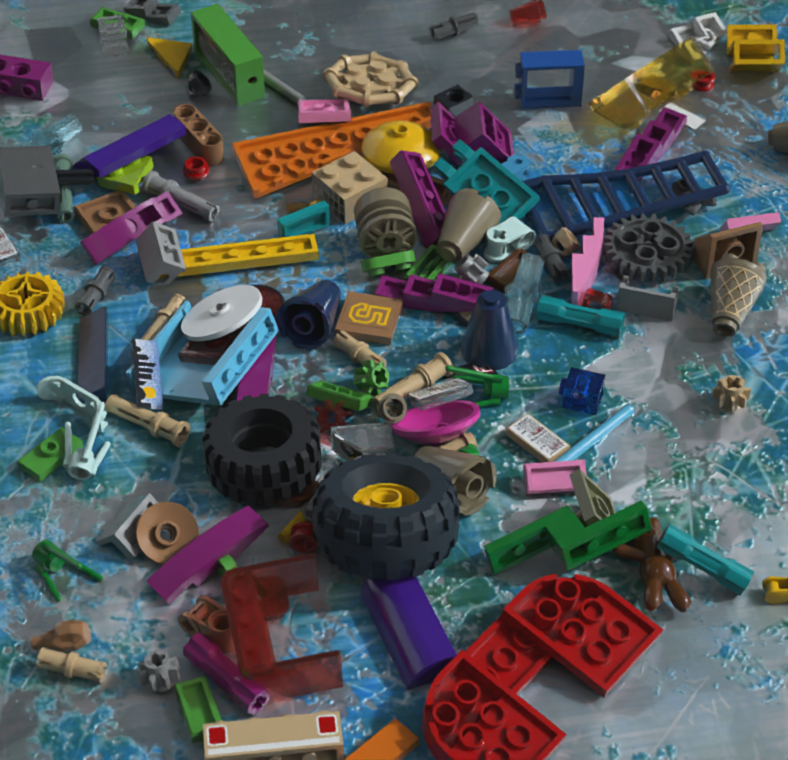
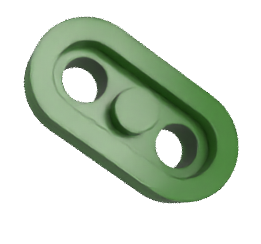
M414 250L365 259L360 261L362 272H368L369 277L385 274L384 269L395 267V271L410 269L412 267L411 263L416 262Z

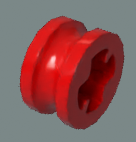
M700 69L693 73L692 87L695 90L708 92L714 88L715 74L712 71Z
M301 522L291 528L290 546L294 550L307 553L317 548L318 541L314 539L313 524Z

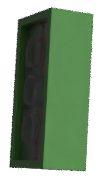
M218 3L192 11L191 22L194 53L237 106L264 98L263 56Z

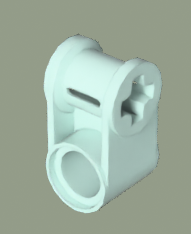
M514 216L509 217L504 222L488 229L486 234L488 246L484 250V257L492 263H502L518 248L526 251L533 244L536 233Z

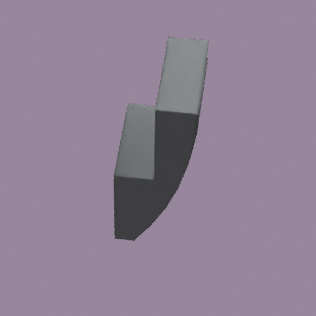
M131 0L124 7L125 13L158 25L170 26L181 14L179 4H158L157 0Z

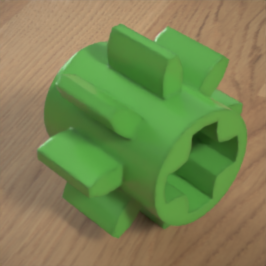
M367 360L362 362V367L354 369L356 373L353 383L360 392L374 397L381 393V389L389 388L390 373L383 366V362L374 363L373 360Z

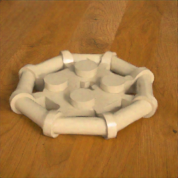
M373 51L371 54L341 55L333 66L326 68L323 72V79L330 85L332 95L335 98H344L363 104L365 108H369L370 105L386 103L398 105L403 102L404 97L410 91H414L418 87V80L415 76H412L405 61H396L377 55V52Z

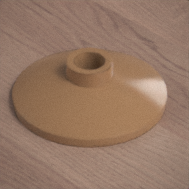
M160 502L152 505L141 515L136 527V539L139 548L146 557L159 564H165L199 536L198 525L192 513L184 506L174 502ZM161 530H168L171 537L169 540L161 538Z

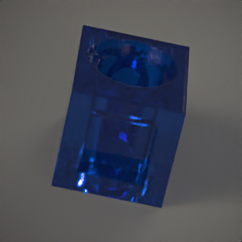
M571 367L568 377L562 378L559 387V395L563 396L562 408L597 416L604 396L606 375Z

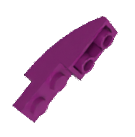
M167 191L156 198L153 197L111 221L83 239L80 244L94 265H97L135 244L137 238L152 221L166 225L183 213Z

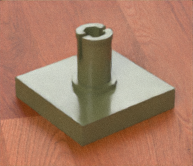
M580 468L569 474L580 507L574 514L584 527L616 513L611 497Z

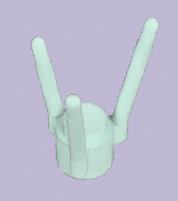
M100 403L85 448H79L73 454L71 423H65V459L63 467L68 468V474L75 479L88 480L91 477H95L97 467L111 445L109 441H106L96 458H94L91 450L105 408L103 403Z

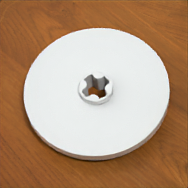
M251 285L232 286L213 293L197 303L185 315L181 323V330L185 337L192 341H208L227 335L247 323L258 312L263 301L262 295L256 287Z

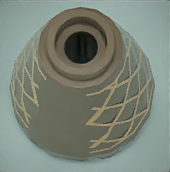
M728 253L722 255L721 260L716 261L712 265L710 274L713 330L717 334L729 337L735 335L736 331L740 329L765 288L767 276L765 274L766 268L763 264L739 259L736 255Z

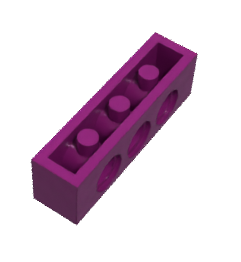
M0 54V94L43 101L54 83L51 62Z

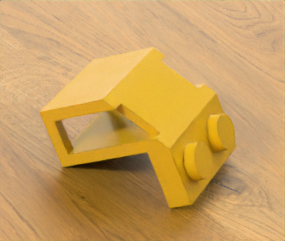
M777 24L727 25L726 53L727 55H732L733 59L729 70L780 71L785 65V39H777ZM779 52V59H773V55H777Z

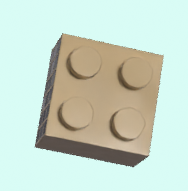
M355 151L312 172L313 197L325 200L329 205V211L344 224L355 220L353 209L356 201L364 193L376 188H388V178Z

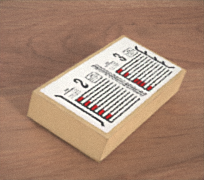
M528 413L506 428V435L542 463L554 462L570 449L568 443Z

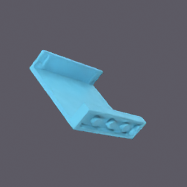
M186 300L152 340L158 341L162 399L221 406L279 330L271 309L260 307L248 324L245 323L233 332L208 341H192L187 339L181 330V323L185 315L192 309L190 302ZM133 363L126 371V375L136 395Z

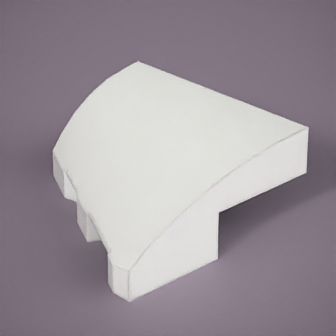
M716 12L695 17L692 24L672 28L668 36L686 58L692 62H697L726 34V28Z

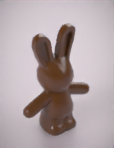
M651 517V531L630 540L633 547L622 544L614 548L613 553L641 563L639 573L642 582L645 584L644 604L649 611H657L662 603V589H665L673 606L679 612L685 613L691 606V599L676 580L677 571L672 561L677 559L656 548L662 535L659 519Z

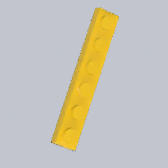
M315 234L181 249L186 270L183 273L180 272L177 277L319 260ZM167 274L160 275L158 279H163Z

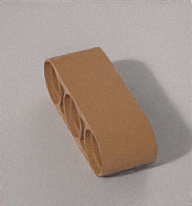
M181 104L175 107L173 111L174 118L186 126V135L179 139L196 157L204 158L209 166L220 165L224 161L222 135L193 105Z

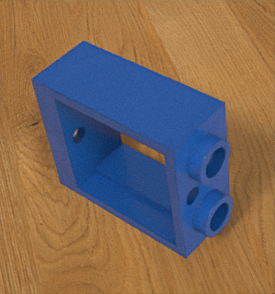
M582 50L520 52V63H515V76L519 78V83L514 84L515 99H519L521 109L582 106L585 69ZM570 69L569 86L527 88L528 71Z

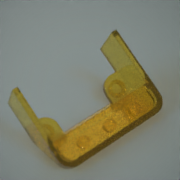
M691 36L617 83L588 104L593 112L622 129L629 127L632 131L644 123L642 119L650 115V111L676 94H679L680 97L686 95L694 89L692 87L693 83L715 70L694 36Z

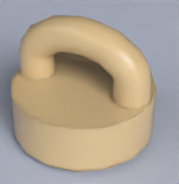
M566 227L558 230L551 241L553 246L561 252L563 258L580 248L578 239ZM558 242H560L565 250L561 251L559 249Z

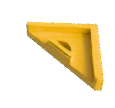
M147 38V46L157 53V57L175 73L176 78L180 77L192 52V43Z

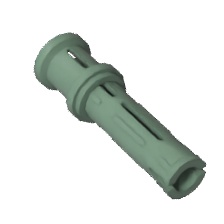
M66 154L53 156L56 170H72L73 160L70 156ZM59 185L61 192L60 213L57 214V219L61 223H70L75 217L73 212L72 185Z

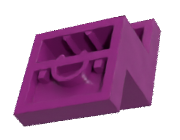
M480 101L456 117L448 112L439 102L430 107L432 141L438 149H443L449 155L454 164H459L460 166L463 164L454 155L455 150L452 147L459 139L474 152L480 147L483 148L501 164L507 162V159L514 155L511 131Z

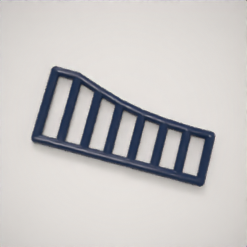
M707 151L629 169L599 173L543 175L522 181L531 189L543 188L562 227L569 229L574 236L591 232L593 229V217H599L582 184L598 183L614 214L601 217L604 218V228L613 226L614 222L620 224L621 218L630 221L631 215L639 219L642 213L650 216L726 195L730 192L728 183ZM702 162L716 186L702 190L688 166ZM677 169L691 193L676 197L662 172ZM652 175L665 200L651 204L637 178ZM625 180L640 207L625 211L610 182ZM553 185H570L589 221L574 225ZM535 206L527 213L537 235L547 234L552 241L555 233L560 229L548 232Z

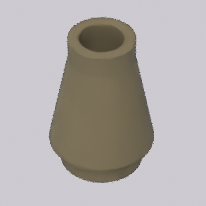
M390 393L382 397L380 402L377 403L375 413L379 418L388 423H398L406 416L407 404L400 395ZM386 405L389 407V413H387Z

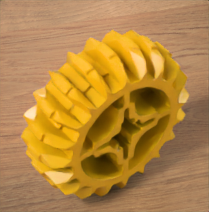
M29 271L26 274L20 275L16 272L15 276L10 277L6 275L5 281H0V328L3 333L9 331L12 336L21 333L23 337L27 333H33L36 336L37 331L47 332L48 326L53 327L56 325L57 320L62 319V312H64L65 307L64 294L57 280H52L49 275L42 276L40 272L30 274Z

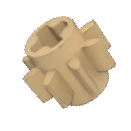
M728 375L723 379L719 378L717 386L713 389L712 396L714 399H719L718 407L730 412L736 411L740 407L745 408L746 400L750 399L751 388L745 387L746 380L736 375Z

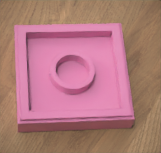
M344 98L299 100V123L351 121L349 100Z

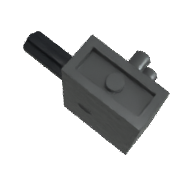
M51 146L0 147V194L4 216L59 214L61 195L59 185L92 184L94 182V172L92 169L56 170Z

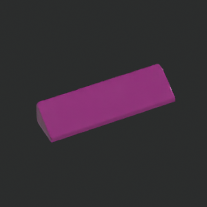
M400 150L391 159L390 165L402 193L409 200L412 218L425 248L428 249L431 244L437 246L446 212L421 153Z

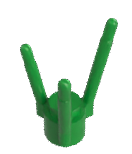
M449 365L445 367L446 371L461 374L454 375L453 379L459 378L468 383L483 384V395L489 396V399L474 402L480 408L490 405L500 406L501 399H508V376L489 374Z
M50 540L41 541L32 552V558L37 562L34 570L41 575L57 602H60L62 598L47 572L60 570L65 562L99 582L103 580L100 574L67 555Z

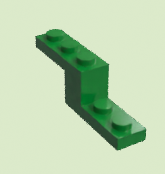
M642 500L587 527L583 526L567 505L485 545L484 550L490 569L495 575L552 548L569 571L651 531L652 526L648 508Z

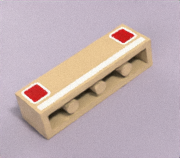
M319 711L301 715L286 714L270 718L254 717L247 720L216 721L203 724L205 760H344V744L339 711Z

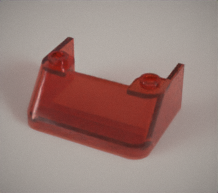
M315 553L233 568L224 573L221 578L222 593L237 665L243 677L284 697H297L343 687L340 650L276 662L267 621L280 619L288 613L290 607L288 596L319 591Z

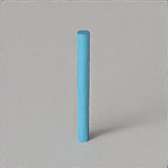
M626 404L554 462L576 460L635 413L634 408L630 404Z

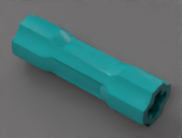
M541 295L538 302L536 319L556 324H573L591 328L598 333L620 337L624 327L625 313L609 309L596 310L569 304L563 299Z
M671 523L665 528L656 545V548L675 559L684 560L714 577L719 584L740 596L746 590L754 574L752 569L732 558H725L695 541L690 534Z

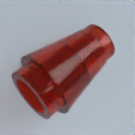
M532 0L509 11L512 25L541 23V20L547 19L543 0Z

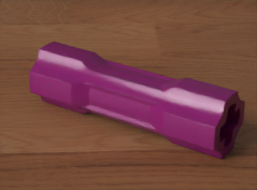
M199 632L190 637L188 643L183 647V655L221 686L244 711L252 715L262 711L270 699V692L256 679L248 676L206 635H202Z

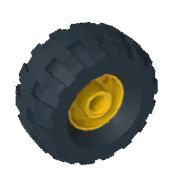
M386 453V455L374 456V454H370L355 460L349 459L340 463L338 468L334 467L327 472L319 484L318 491L314 493L312 509L314 539L318 541V547L323 552L325 559L332 565H338L339 570L350 575L353 573L360 575L364 579L374 580V578L386 579V581L399 580L409 576L413 578L424 574V571L428 569L433 570L442 564L443 559L449 556L458 540L460 507L457 490L449 476L442 473L439 467L432 463H425L420 458Z

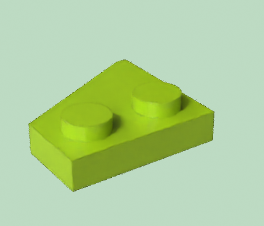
M143 156L101 178L97 177L99 186L136 195L140 191L139 182L143 183L145 176L154 167L152 157Z

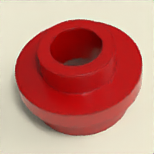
M191 157L186 160L183 166L184 176L194 181L205 178L210 171L209 165L202 157Z

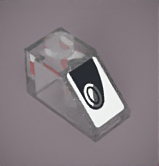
M391 422L331 427L332 453L344 460H347L349 457L355 458L374 454V456L386 455V453L395 454Z

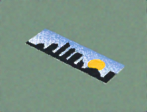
M132 339L137 407L163 410L158 341Z

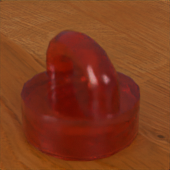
M588 288L586 289L582 306L590 308L589 303L593 302L602 305V309H609L613 298L609 294Z

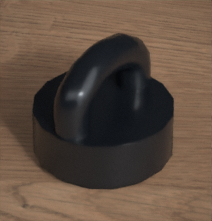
M194 71L187 77L186 92L190 98L194 99L199 95L205 96L211 91V83L202 72Z

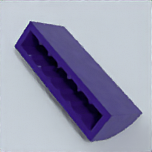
M409 576L391 581L377 578L365 580L360 589V595L407 691L432 683L440 671L457 654L417 577L410 578Z

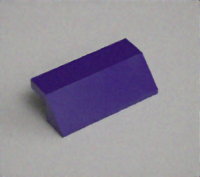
M169 114L83 157L73 165L72 170L92 169L94 179L97 177L101 178L186 135V126Z

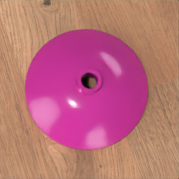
M465 400L428 403L408 409L403 420L398 423H391V429L394 434L402 439L417 444H431L433 447H437L460 437L469 430L481 415L480 407L474 402Z

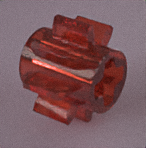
M329 398L325 400L326 408L322 406L314 408L319 413L316 420L322 427L320 429L321 434L331 430V434L336 436L339 434L338 426L343 429L349 427L345 419L351 412H345L342 408L344 401L333 405L332 400ZM333 411V412L335 413V415H334L333 418H334L336 421L333 422V423H330V422H329L330 416H329L327 413H330V412Z

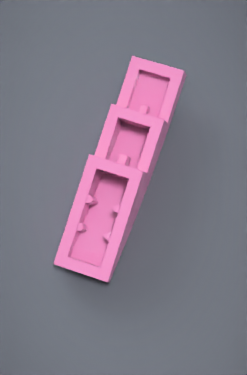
M593 217L592 235H583L581 254L572 253L570 273L571 304L582 305L597 277L602 256L604 218Z

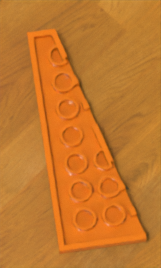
M429 101L353 117L351 121L329 122L232 143V150L253 198H260L311 177L313 171L353 151L360 155L363 138L370 130L380 124L390 121H411L419 123L428 129L431 128L430 107L432 104Z

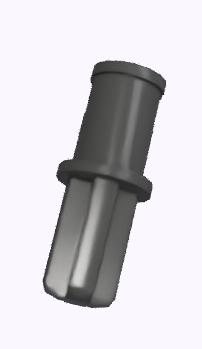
M470 13L458 18L452 16L448 21L431 25V36L434 41L452 34L457 36L460 31L478 26V16L476 13Z

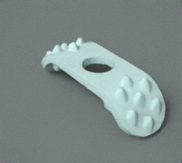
M60 376L45 377L36 386L37 394L41 399L48 401L56 400L60 403L65 401L93 417L92 421H94L99 404H105L95 395ZM75 393L79 394L84 399L85 404L81 403L78 400ZM103 411L98 433H103L104 428L108 425V422L104 421L107 415L106 411Z

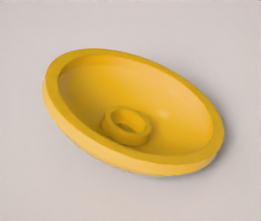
M390 121L380 124L370 130L362 141L364 159L376 169L390 174H394L390 161L400 150L421 153L428 169L439 159L441 149L434 145L430 129L411 121Z

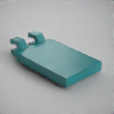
M460 139L452 146L455 150L454 155L463 162L457 170L442 158L434 164L436 174L445 181L443 183L444 188L453 196L458 190L470 188L478 190V195L484 198L489 196L493 199L501 212L499 224L512 216L521 220L540 201L537 193L483 148L480 147L474 152Z

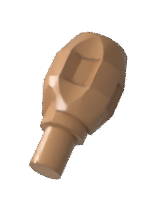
M73 619L59 623L43 635L32 636L30 641L33 649L48 647L49 649L70 652L79 650L89 644L91 633L89 625L85 621Z

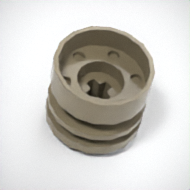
M382 187L364 193L356 201L353 209L360 246L366 256L373 258L410 251L414 248L417 241V231L414 219L412 218L409 200L404 193L394 188Z

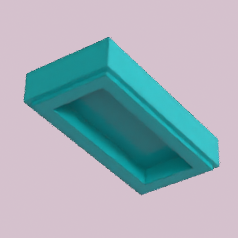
M323 200L277 219L278 238L311 234L330 226L328 203Z

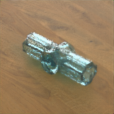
M69 113L48 128L36 127L31 132L28 141L20 147L51 146L52 155L55 156L60 154L64 143L82 132V124L75 115Z
M531 253L521 256L514 283L508 284L505 288V297L516 334L526 332L533 304L538 303L542 295L539 281L544 260L540 256Z

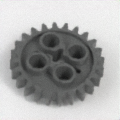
M642 213L640 219L631 215L630 221L621 218L620 224L614 222L612 229H607V235L604 236L603 255H606V262H612L611 269L620 268L619 275L629 273L630 280L635 276H639L640 282H643L645 278H650V281L655 283V279L659 277L665 282L667 275L676 278L677 272L684 273V268L690 266V260H692L693 241L690 240V233H684V226L676 228L677 221L667 223V217L665 216L661 220H657L656 214H653L651 218H647Z

